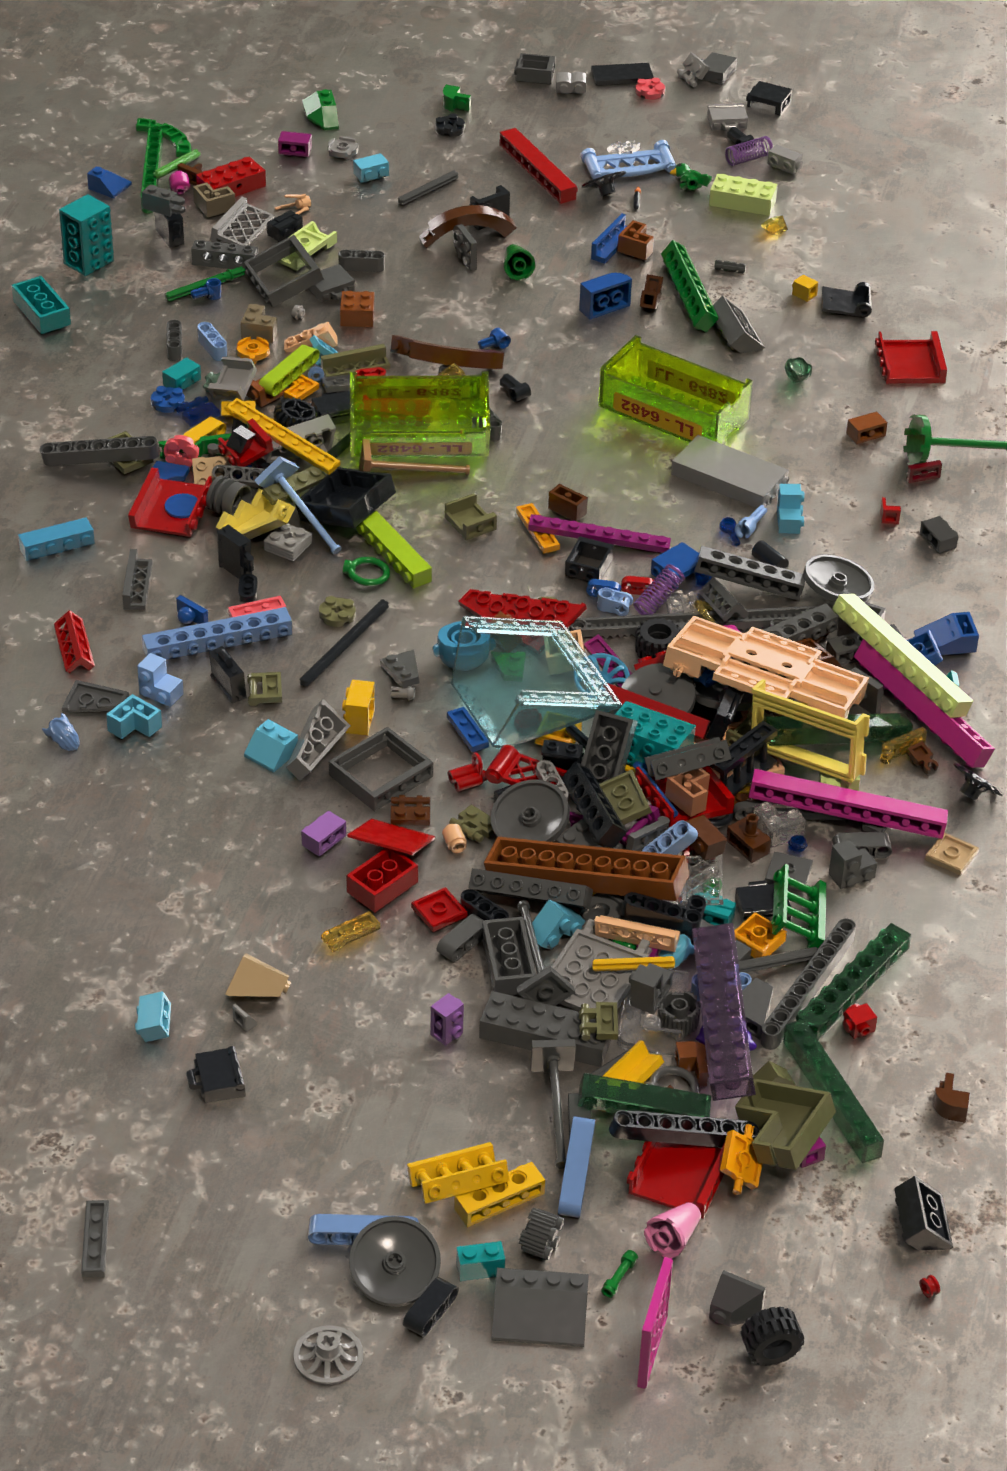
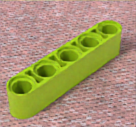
M301 345L263 376L259 381V385L265 389L266 394L277 396L318 361L319 350L307 345Z

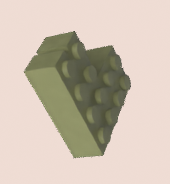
M754 1079L746 1090L747 1094H743L735 1105L739 1120L754 1122L759 1127V1130H761L752 1142L758 1163L776 1166L778 1163L779 1167L797 1170L836 1113L831 1093Z

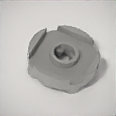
M342 136L339 137V140L333 138L328 142L330 157L351 160L359 150L358 143H355V139Z

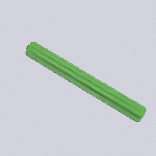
M194 149L155 170L154 176L160 179L177 170L178 164H188L199 158L201 153L198 152V149Z

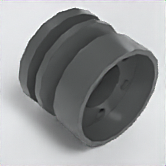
M223 475L218 476L212 482L207 492V508L219 514H222L224 511L234 515L241 500L251 503L252 490L248 485L238 481L235 482V480Z

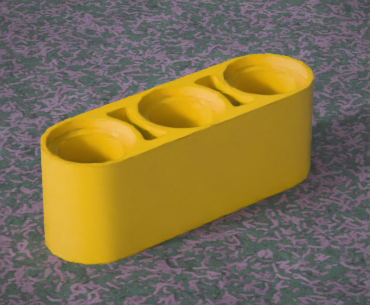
M208 417L183 435L190 437L195 444L202 436L225 434L227 426L214 417Z

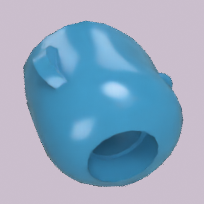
M459 621L448 624L439 630L437 644L433 646V653L436 657H440L441 661L449 668L471 670L486 660L489 650L495 647V641L490 637L488 629L483 624Z

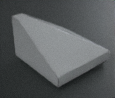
M233 1005V1020L240 1027L248 1031L257 1025V1022L239 1006Z

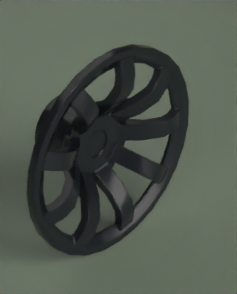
M619 171L584 183L582 188L595 186L599 189L601 197L616 192L613 185L615 179L626 174V171Z
M958 763L953 764L964 773L965 783L960 791L976 801L982 792L990 790L1003 797L1004 794L987 780Z

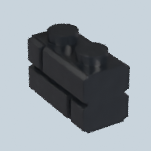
M292 210L267 222L268 236L278 242L287 239L303 228L302 216Z

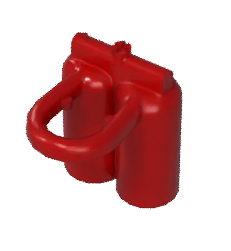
M476 752L472 753L471 764L449 770L447 773L449 781L454 784L457 792L482 785L484 781H487L482 759Z

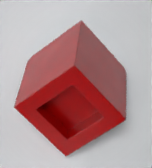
M882 497L880 508L881 524H899L901 506H887L886 497Z

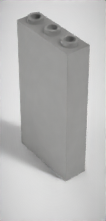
M697 435L672 460L671 475L755 508H758L760 505H764V508L770 505L773 498L778 496L779 484L789 483L788 469Z

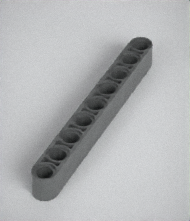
M845 918L838 921L763 1024L761 1045L765 1049L773 1050L781 1044L854 941L856 924L853 920Z

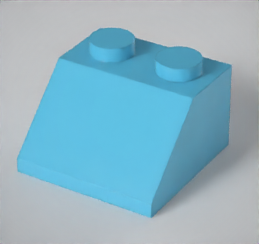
M268 719L255 730L244 752V757L274 773L290 759L298 742V735Z

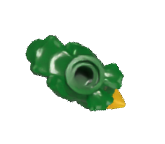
M685 163L677 164L670 171L671 175L678 177L680 182H683L680 184L683 190L687 188L695 190L702 186L708 187L712 181V176L692 170Z

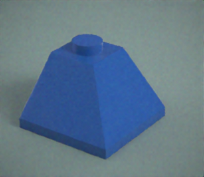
M96 166L87 173L88 189L113 199L132 185L131 181Z

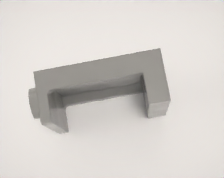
M222 357L223 369L217 382L210 383L208 390L213 399L233 401L238 398L244 401L257 368L253 360L249 358Z

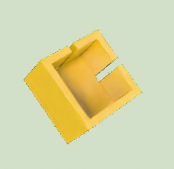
M352 680L350 687L346 688L347 699H344L342 704V711H345L343 719L351 725L346 733L368 736L375 711V698H373L375 695L374 682Z

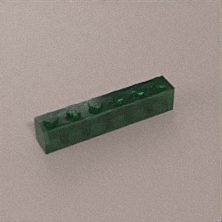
M584 1073L579 1086L578 1106L588 1110H604L611 1114L619 1110L710 1117L711 1095Z

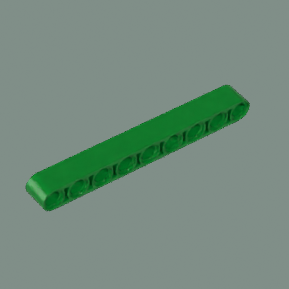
M152 126L148 129L141 189V209L144 213H153V211L143 209L142 191L149 185L158 187L159 179L154 176L155 170L160 168L163 146L162 128L159 126Z

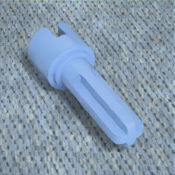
M760 505L749 517H744L735 526V533L738 537L742 538L745 535L747 539L756 530L757 522L767 512V508H764V505Z

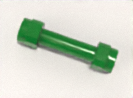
M627 1250L623 1254L621 1264L611 1280L607 1279L603 1284L601 1292L604 1296L612 1298L617 1293L618 1284L625 1273L636 1264L638 1255L634 1251Z

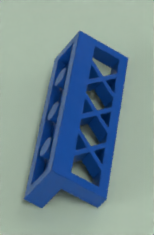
M622 213L592 242V260L605 264L618 251V235L627 227L625 225L626 214Z

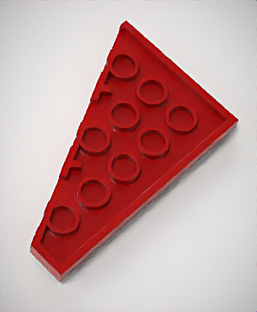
M470 589L458 601L461 607L486 623L490 622L500 611L505 615H511L515 619L514 624L520 630L519 634L522 640L519 644L538 656L546 650L544 636L563 633L587 609L586 604L583 602L581 604H573L566 600L558 601L549 598H542L541 600L531 599L530 596H518L508 593L498 595L492 594L491 591Z

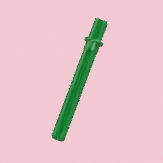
M242 266L231 270L227 269L226 272L166 292L165 297L168 301H173L190 295L192 290L204 287L207 280L211 278H217L221 283L232 282L235 278L244 276L245 269Z

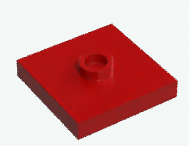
M446 887L411 902V908L432 932L467 917V911Z

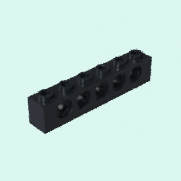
M575 761L561 779L571 795V800L576 803V809L583 815L582 819L589 825V831L596 837L595 841L601 847L615 848L628 831L591 770Z

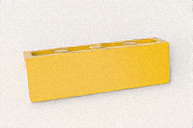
M639 1040L590 1087L589 1091L597 1110L613 1113L664 1063L662 1055L649 1054L644 1041Z

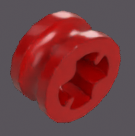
M928 1275L927 1278L920 1279L921 1291L927 1298H931L933 1294L937 1295L940 1293V1285L935 1276Z

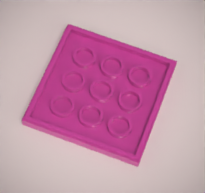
M668 1257L663 1259L642 1329L637 1387L643 1389L647 1388L668 1317L673 1260Z

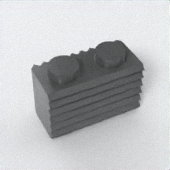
M941 516L921 521V535L939 554L957 547L958 533L952 530L948 522L943 520Z

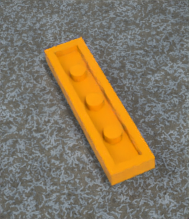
M533 503L516 507L517 515L528 530L531 514L540 515ZM528 530L543 554L560 550V543L553 534Z

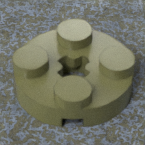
M328 596L319 607V617L324 620L326 625L333 627L344 626V623L348 621L350 624L356 617L354 601L352 599Z

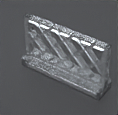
M719 855L706 861L701 856H686L687 863H696L694 866L688 864L689 874L694 873L696 876L688 877L678 900L674 901V904L687 906L690 896L700 895L705 898L706 905H723V856ZM710 862H717L714 865L709 864ZM702 867L706 868V870L701 871L699 869ZM712 872L716 873V875L711 876L709 874ZM702 878L706 879L703 883L699 881ZM713 883H714L715 885H717V886H715V887H713V888L709 886V885H711V884H713ZM692 884L696 885L693 889L689 887ZM705 890L707 892L702 894L699 891ZM715 895L719 898H710V896Z

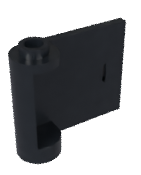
M860 282L855 286L854 291L822 286V311L868 317L872 312L871 286L866 282Z

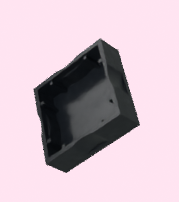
M338 467L330 475L325 476L315 487L301 496L300 499L319 523L356 528L393 496L396 490L391 474ZM296 505L300 521L310 522Z

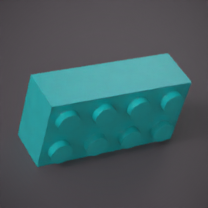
M42 276L11 285L13 302L41 334L71 325L70 308Z

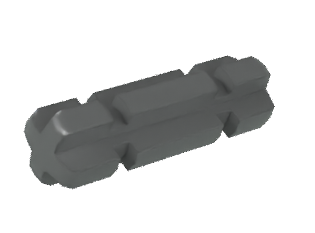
M716 260L714 265L715 269L721 270V268L725 271L736 272L737 270L740 273H744L746 270L745 263L737 264V262Z

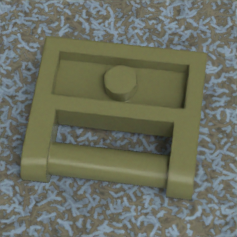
M281 672L248 674L247 682L250 695L248 697V704L254 707L259 703H282ZM258 682H262L263 694H257Z

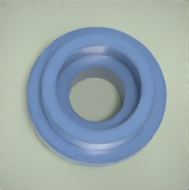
M315 366L308 371L307 375L308 378L319 383L321 378L324 377V371L322 368ZM315 373H318V377H313Z

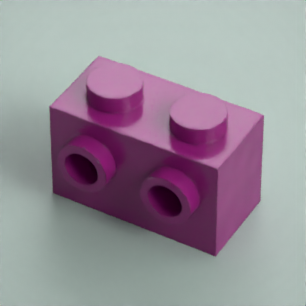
M281 131L278 139V154L309 157L312 148V134Z

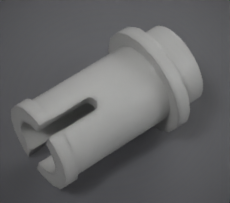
M391 687L393 691L391 692V698H406L408 700L415 698L414 687Z

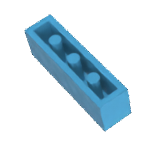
M87 517L18 534L19 549L26 561L95 544L94 529Z

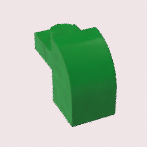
M445 85L443 89V107L452 112L454 109L470 111L471 95L461 94L460 87Z

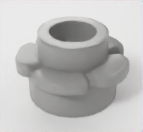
M295 305L293 307L291 316L296 320L304 317L305 309H303V305Z

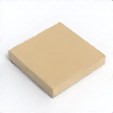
M944 832L943 839L936 841L926 854L925 860L961 876L978 854L979 847Z

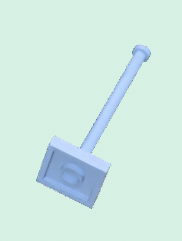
M279 456L255 479V482L263 488L280 483L331 548L332 554L339 553L342 549L341 546L334 542L285 480L299 469L294 462Z

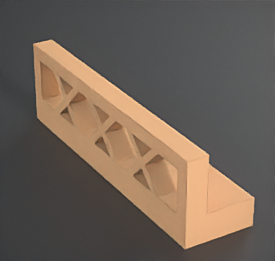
M600 915V917L596 916L594 920L596 936L639 945L641 940L645 939L650 941L649 947L675 952L680 938V931L603 915Z

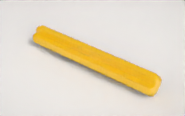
M673 956L594 959L592 968L595 972L637 970L640 964L648 966L651 963L664 969H673L675 967V959Z

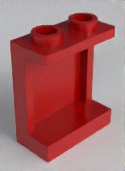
M253 418L247 421L248 430L256 435L249 449L242 454L226 446L228 440L224 441L221 437L218 438V450L227 457L231 465L245 467L274 450L272 439Z

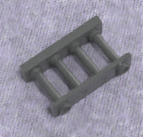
M720 737L645 757L644 762L650 777L654 776L655 780L730 760L731 755L727 740L720 741Z

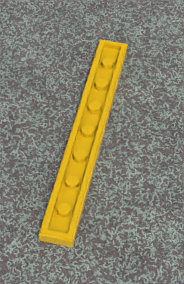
M236 398L225 407L227 413L245 424L253 418L274 442L326 474L330 475L341 465L340 460L242 400Z

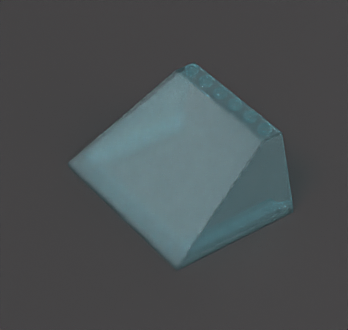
M463 616L451 684L492 747L501 749L503 745L507 744L514 747L594 718L596 710L610 712L621 708L622 703L562 621Z

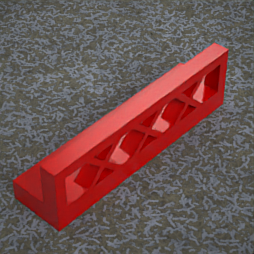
M69 610L54 623L65 670L71 673L79 665L91 670L95 665L83 619Z

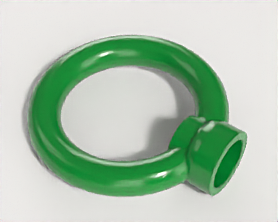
M360 557L353 561L345 559L342 573L348 574L354 582L363 586H379L390 577L388 565L374 557ZM372 564L381 568L383 575L377 579H365L358 576L355 570L358 565Z

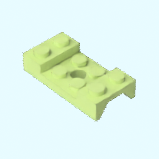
M311 221L292 234L296 236L310 256L321 248L329 249L337 243L336 231L329 235L319 231L314 221ZM296 252L277 261L294 270H299L305 265Z

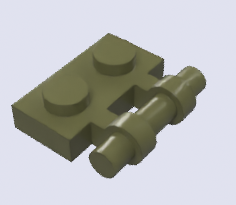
M472 804L458 814V820L453 817L449 821V824H458L462 832L472 841L476 840L481 843L484 836L489 838L494 834L491 816Z
M596 1002V1008H589L587 1003L581 1005V1010L579 1011V1019L581 1020L579 1032L582 1035V1040L588 1041L591 1033H596L597 1040H618L617 1002ZM596 1019V1023H592L590 1020Z

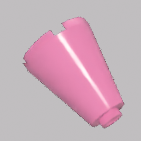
M685 1203L652 1217L646 1223L647 1227L644 1229L646 1242L654 1252L657 1250L663 1254L662 1257L674 1258L678 1256L685 1248L701 1219L699 1208L693 1203Z

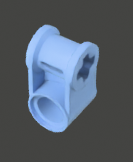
M606 587L598 591V610L619 616H626L628 614L629 606L633 603L632 595Z

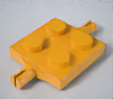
M750 1124L745 1125L744 1135L735 1130L727 1132L720 1171L735 1181L732 1192L736 1195L742 1194L743 1185L752 1190L758 1188L763 1163H758L752 1145L754 1141L752 1138L754 1126Z

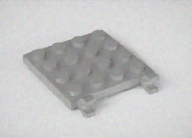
M589 919L583 930L576 929L551 966L574 986L576 992L559 1004L580 1011L581 1005L584 1003L589 1004V1008H596V1002H617L618 1009L631 989L629 977L632 971L636 970L595 972L592 968V962L594 959L649 957L652 949L649 948L650 941L642 939L636 950L596 936L594 920Z

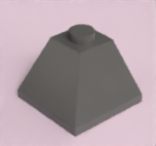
M723 1270L710 1304L709 1318L729 1327L746 1323L745 1321L751 1318L753 1314L763 1310L766 1288Z

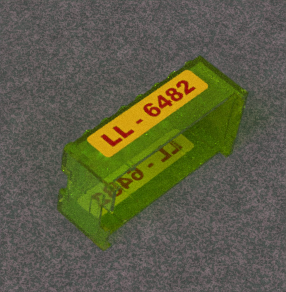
M635 335L601 367L599 407L687 442H691L697 435L724 445L727 442V436L734 429L739 430L749 420L753 380L746 378V383L643 344L641 343V337Z
M482 371L481 375L357 376V372H350L351 457H360L363 439H370L371 457L489 456V372ZM472 417H476V428H472ZM479 417H483V428H479Z

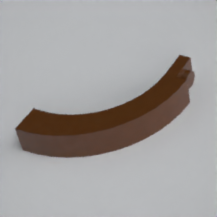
M468 205L450 209L427 222L430 228L425 230L419 237L422 244L428 248L444 234L452 231L456 225L485 226L496 230L504 237H507L517 227L512 218L498 209L482 205Z

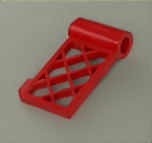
M503 745L485 771V776L489 782L494 784L504 782L514 785L526 780H539L536 775V767L540 761L520 754L511 745ZM522 761L528 763L529 766L520 768L519 763ZM555 766L560 776L567 772V770ZM532 771L534 775L525 777L523 773ZM519 774L521 778L513 779L510 776Z

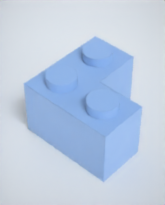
M150 653L137 665L139 694L169 707L184 694L183 680L167 674L166 659Z

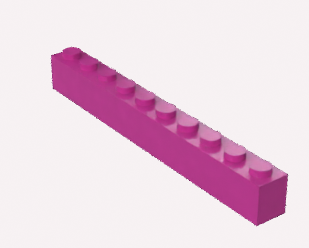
M863 639L854 655V658L859 661V665L866 668L872 677L878 679L884 688L890 690L897 700L902 701L906 705V709L917 715V719L925 723L931 732L937 734L944 744L949 745L957 756L963 758L967 766L971 768L985 767L995 748L961 717L950 718Z
M754 769L749 798L939 839H943L947 825L948 810L759 769Z

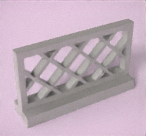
M241 197L212 227L210 240L217 242L220 239L229 244L250 245L267 227V222L274 219V215L248 204L247 198ZM245 218L246 221H239V219ZM249 225V228H242V226ZM238 226V229H232L231 227ZM252 232V235H246L245 233ZM235 233H241L242 235L235 236ZM239 240H244L245 243L243 244V243H240V242H238V241H239Z

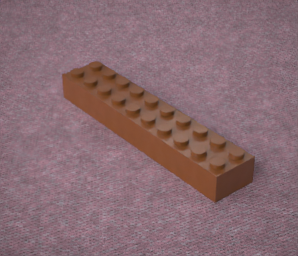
M497 837L484 861L485 870L585 885L593 889L595 893L625 896L627 893L635 892L668 901L678 900L690 875L686 856L508 837Z

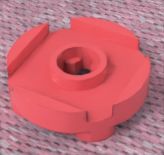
M659 78L639 79L635 92L639 97L642 95L645 96V99L655 100L661 98L662 94H665V85L660 82Z
M176 435L174 438H169L164 446L165 460L168 463L190 466L191 468L192 458H198L199 447H196L190 437Z

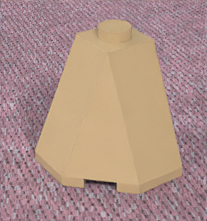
M245 953L225 995L280 997L282 992L287 993L291 982L288 981L289 975Z

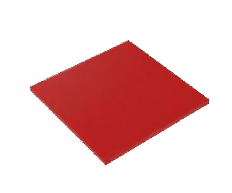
M372 818L347 834L349 838L409 855H414L435 840L436 837Z

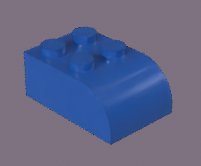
M609 273L580 283L579 311L591 320L629 307L631 304L632 278L622 273Z

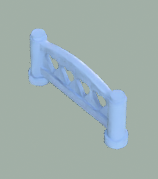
M665 140L657 141L654 144V150L597 156L592 148H586L580 154L582 162L586 164L592 179L619 171H626V174L621 177L641 176L661 170H666L670 173L676 166L670 153V146ZM650 159H653L659 164H648ZM635 161H639L644 165L634 166L633 164ZM620 163H625L630 167L620 168L618 166ZM606 164H609L615 169H604V166Z

